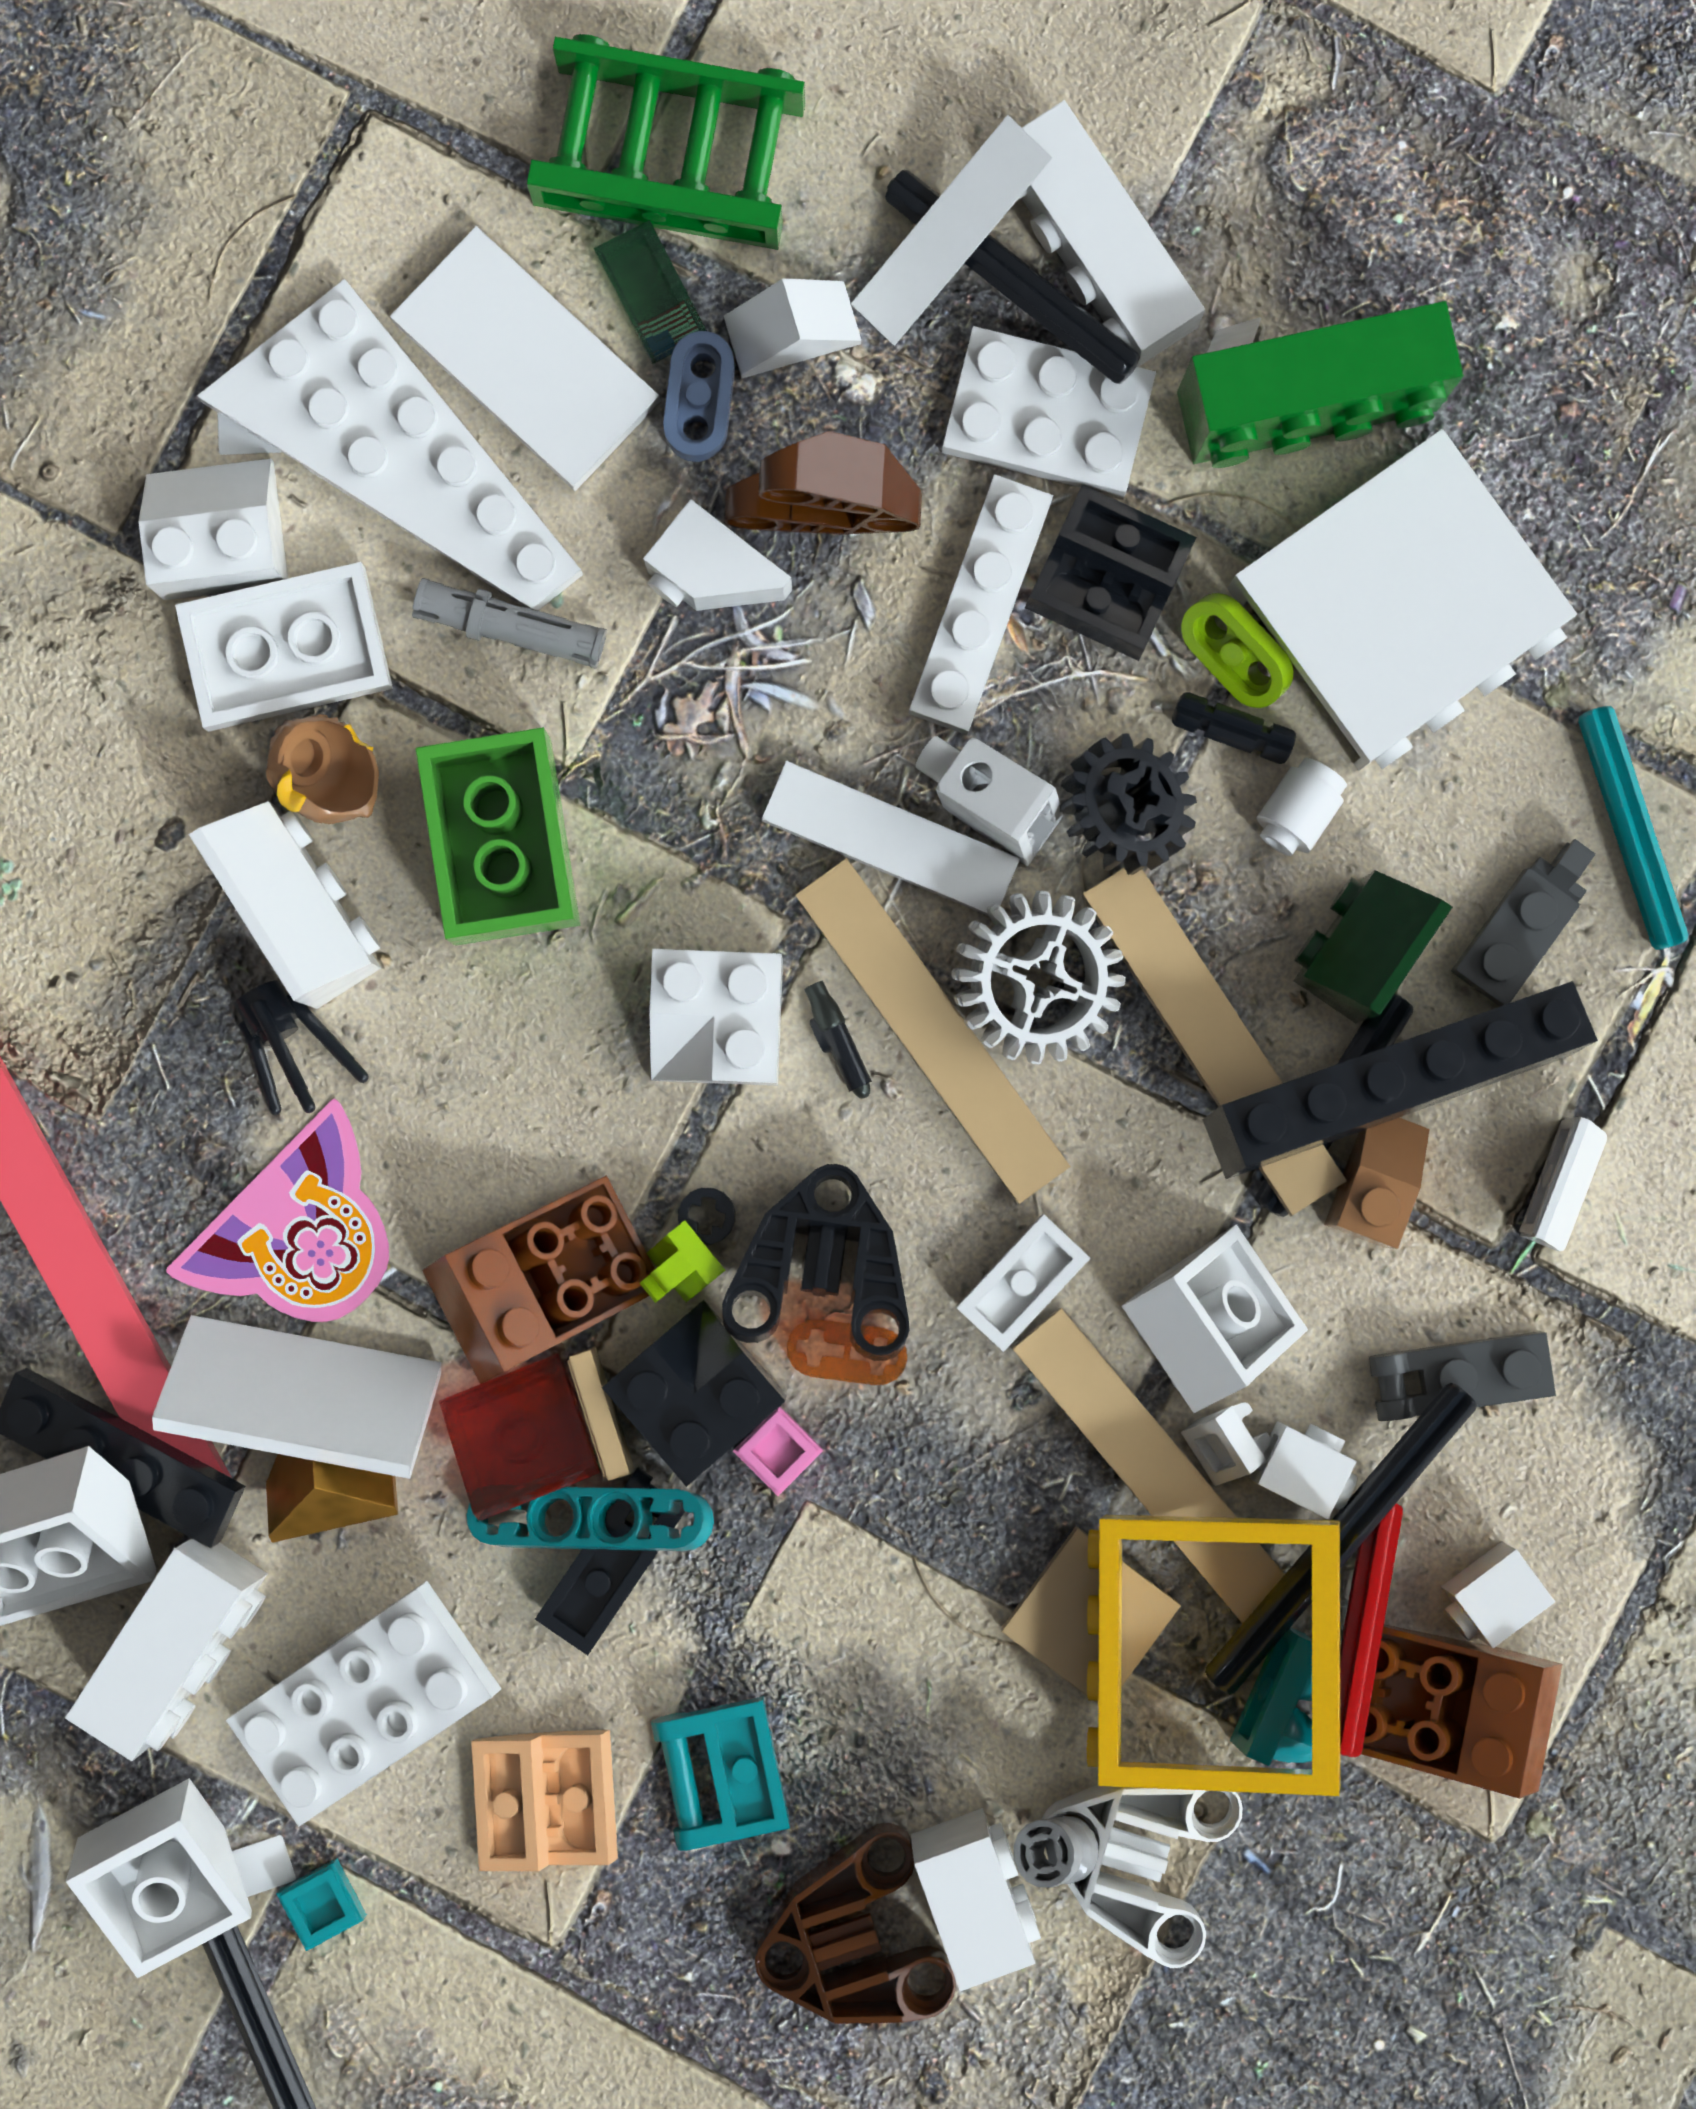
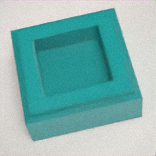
M338 1858L282 1887L276 1894L306 1951L362 1922L367 1916Z

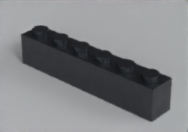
M1571 981L1223 1104L1202 1120L1225 1179H1229L1569 1057L1595 1043L1598 1039L1576 986Z

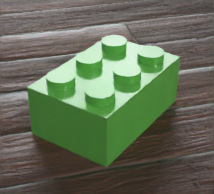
M544 727L417 747L416 755L445 939L458 946L581 926L552 741Z

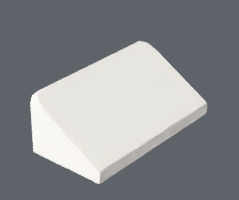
M1583 1117L1565 1118V1120L1561 1121L1520 1227L1521 1237L1556 1251H1563L1566 1248L1607 1140L1606 1133L1592 1121Z

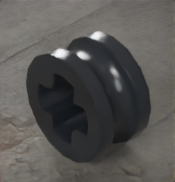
M699 1188L690 1192L682 1200L678 1209V1223L680 1225L683 1221H686L704 1244L711 1245L722 1241L731 1233L736 1222V1210L732 1200L724 1192L715 1188ZM703 1197L715 1199L716 1210L725 1214L722 1228L713 1225L711 1235L699 1233L698 1221L689 1218L691 1206L694 1204L701 1207Z

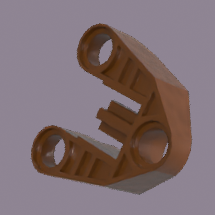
M827 431L796 442L766 456L760 461L759 473L728 487L725 494L724 523L735 528L748 530L838 535L910 532L918 530L921 525L922 493L885 444Z
M892 1823L876 1824L795 1881L758 1941L755 1953V1967L763 1984L775 1993L834 2024L904 2023L935 2017L947 2009L954 1997L956 1980L947 1954L939 1948L920 1946L888 1957L884 1954L825 1974V1969L882 1951L876 1925L871 1913H867L813 1932L810 1930L812 1926L866 1909L867 1904L896 1891L906 1884L915 1866L912 1840L907 1831L899 1825ZM879 1839H894L902 1845L905 1851L903 1863L892 1872L878 1871L871 1866L868 1860L869 1848ZM786 1941L800 1949L803 1960L795 1972L782 1975L775 1973L769 1968L765 1956L773 1944ZM925 1962L934 1963L939 1966L946 1977L943 1987L937 1993L928 1996L917 1994L908 1983L911 1970L916 1965Z

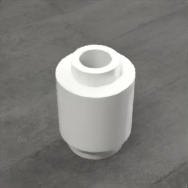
M1304 758L1299 767H1290L1256 817L1258 823L1264 828L1260 837L1272 848L1287 856H1292L1295 850L1309 853L1343 804V799L1340 795L1347 786L1346 782L1323 763L1311 758Z

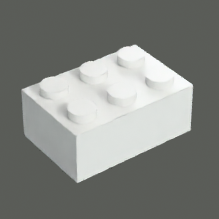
M190 1539L174 1548L65 1719L130 1761L135 1760L149 1747L159 1751L169 1737L175 1738L192 1714L196 1705L187 1700L189 1695H195L204 1682L209 1684L228 1658L231 1650L222 1645L226 1638L231 1639L240 1627L244 1629L261 1607L266 1595L259 1592L258 1588L268 1573L221 1543L209 1548L194 1539Z

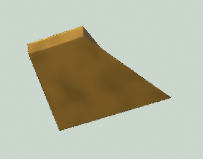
M277 1454L266 1481L268 1536L272 1543L398 1515L396 1479L392 1475Z

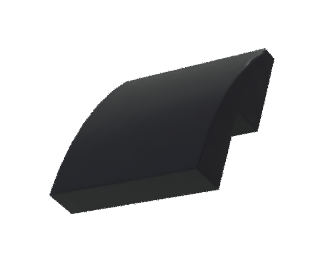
M1082 484L1025 608L1139 661L1197 537Z

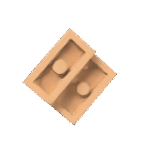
M610 1730L528 1733L478 1738L471 1741L479 1871H540L548 1865H610L618 1859Z

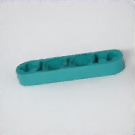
M494 1486L484 1488L477 1493L469 1503L466 1514L468 1528L477 1540L490 1545L513 1548L688 1551L703 1545L711 1535L714 1525L713 1510L707 1500L699 1494L680 1489ZM564 1499L572 1507L574 1519L572 1526L566 1533L555 1537L549 1533L546 1527L545 1516L551 1504ZM625 1500L634 1510V1524L627 1534L615 1538L606 1528V1513L613 1504ZM681 1503H683L684 1511L694 1514L693 1526L683 1527L681 1538L679 1530L676 1528L652 1525V1512L660 1515H675L680 1513ZM500 1506L511 1511L527 1512V1524L504 1522L498 1528V1526L488 1523L489 1512L498 1511Z

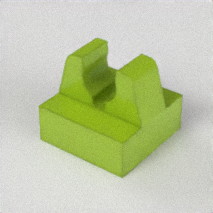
M683 1221L646 1253L657 1268L639 1284L655 1303L672 1289H675L687 1303L726 1270L688 1223Z

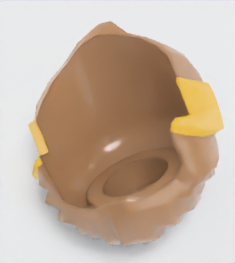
M320 714L317 716L310 715L305 718L294 717L292 720L285 719L283 724L275 729L274 736L270 739L266 778L270 786L277 793L278 800L282 806L316 823L335 824L359 817L369 818L372 815L377 799L379 769L373 753V747L358 738L351 724H346L344 721L339 722L337 717L329 718L327 715Z

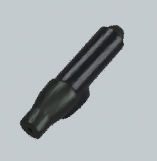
M823 980L806 987L804 990L809 998L814 1017L810 1020V1025L820 1048L824 1053H832L849 1092L853 1091L858 1098H867L870 1094L869 1083L872 1080L848 1031L845 1018L838 1004L829 994Z

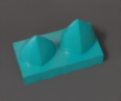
M1290 1627L1267 1654L1230 1738V1741L1246 1757L1270 1766L1272 1759L1287 1763H1306L1312 1761V1719L1306 1713L1296 1708L1298 1700L1312 1701V1639L1305 1633Z

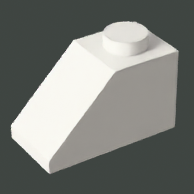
M692 499L689 500L643 558L646 570L652 576L647 584L659 596L675 607L682 600L696 611L784 601L792 592V581L788 574Z

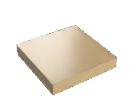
M1076 1526L1003 1624L1001 1632L1087 1696L1088 1662L1099 1661V1635H1089L1087 1629L1089 1595H1099V1569H1089L1087 1553L1088 1534ZM1123 1560L1121 1687L1181 1607L1178 1601Z

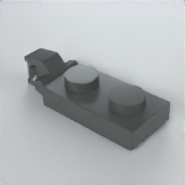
M1574 839L1571 844L1565 843L1551 864L1541 857L1537 858L1530 868L1524 869L1454 965L1451 972L1499 1007L1509 1004L1581 905L1578 902L1587 890L1577 884L1576 881L1580 878L1596 853Z

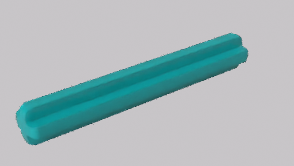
M1602 706L1589 710L1579 716L1578 723L1651 946L1655 950H1663L1682 944L1688 940L1689 934L1615 709L1612 706Z

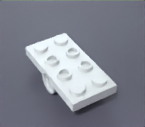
M426 1581L229 1717L226 1722L298 1827H300L491 1699L501 1690V1687L428 1581Z

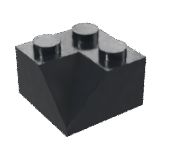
M705 1300L700 1302L602 1387L686 1487L781 1406L787 1397L746 1347L726 1331L722 1319Z

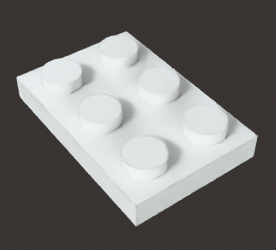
M973 326L942 453L1080 488L1083 484L1100 493L1124 498L1156 371L1136 367L1124 382L1116 384L1075 351Z
M362 562L175 605L202 727L208 732L393 689L367 573Z

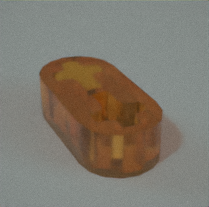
M822 1318L807 1319L799 1323L790 1333L787 1342V1356L796 1370L810 1377L870 1385H886L896 1380L903 1373L907 1363V1348L904 1346V1349L897 1355L895 1363H886L884 1365L883 1373L876 1374L870 1372L871 1366L869 1361L850 1357L851 1346L853 1347L850 1342L851 1322ZM861 1324V1333L864 1339L872 1345L875 1338L887 1339L886 1344L889 1345L898 1336L895 1331L883 1326ZM812 1329H819L824 1331L823 1338L825 1342L844 1345L843 1356L822 1355L820 1365L807 1364V1353L797 1351L798 1340L809 1339Z

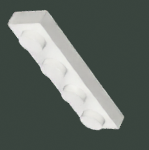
M994 474L909 709L910 715L968 735L1054 495Z

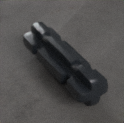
M1185 692L1180 696L1172 716V723L1176 727L1195 733L1197 729L1205 731L1203 737L1250 754L1254 749L1261 752V758L1278 764H1283L1289 759L1296 741V733L1292 729L1275 723L1271 727L1263 725L1264 719L1218 702L1214 707L1207 705V698L1190 692Z

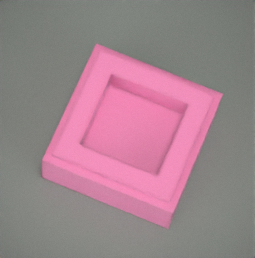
M779 1406L756 1426L733 1449V1452L779 1496L823 1452V1448Z

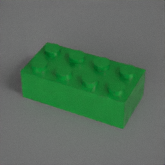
M1442 301L1192 356L1178 388L1177 395L1193 465L1211 461L1213 468H1225L1245 462L1250 458L1249 452L1273 448L1275 455H1284L1309 447L1311 445L1310 439L1334 434L1335 441H1349L1371 433L1373 431L1372 425L1395 421L1397 428H1408L1426 423L1434 418L1433 412H1436L1448 400L1447 397L1464 375L1447 302Z

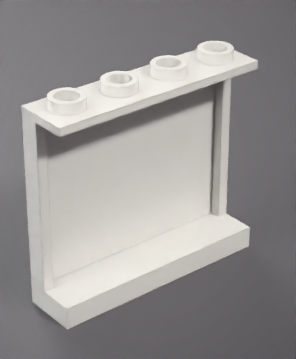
M1443 429L1237 573L1227 587L1234 599L1243 607L1247 604L1251 605L1277 643L1287 653L1295 668L1360 756L1353 763L1358 771L1374 760L1381 769L1387 767L1413 748L1407 736L1424 724H1427L1433 733L1465 711L1458 702L1459 699L1476 687H1478L1484 697L1516 675L1509 665L1527 651L1537 660L1568 638L1561 627L1578 615Z

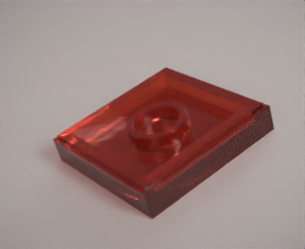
M558 1353L439 1400L471 1509L479 1521L600 1473L564 1362Z

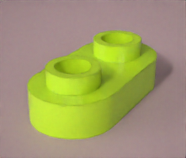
M1212 593L1201 598L1185 612L1181 623V632L1185 644L1240 703L1253 708L1267 707L1289 689L1293 680V666L1289 656L1237 600L1226 594ZM1215 616L1219 617L1227 625V631L1217 626ZM1258 662L1263 663L1268 669L1270 677L1261 673L1258 668Z

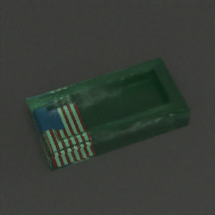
M650 220L594 248L595 255L652 365L672 355L674 347L684 336L696 331H707Z

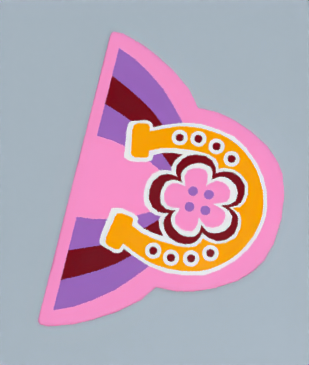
M332 1099L167 1267L166 1272L172 1278L189 1286L209 1292L234 1296L258 1294L268 1305L294 1318L311 1322H328L340 1319L363 1303L379 1285L387 1270L389 1242L377 1209L372 1201L360 1190L362 1172L359 1150L351 1123L341 1103L336 1099Z

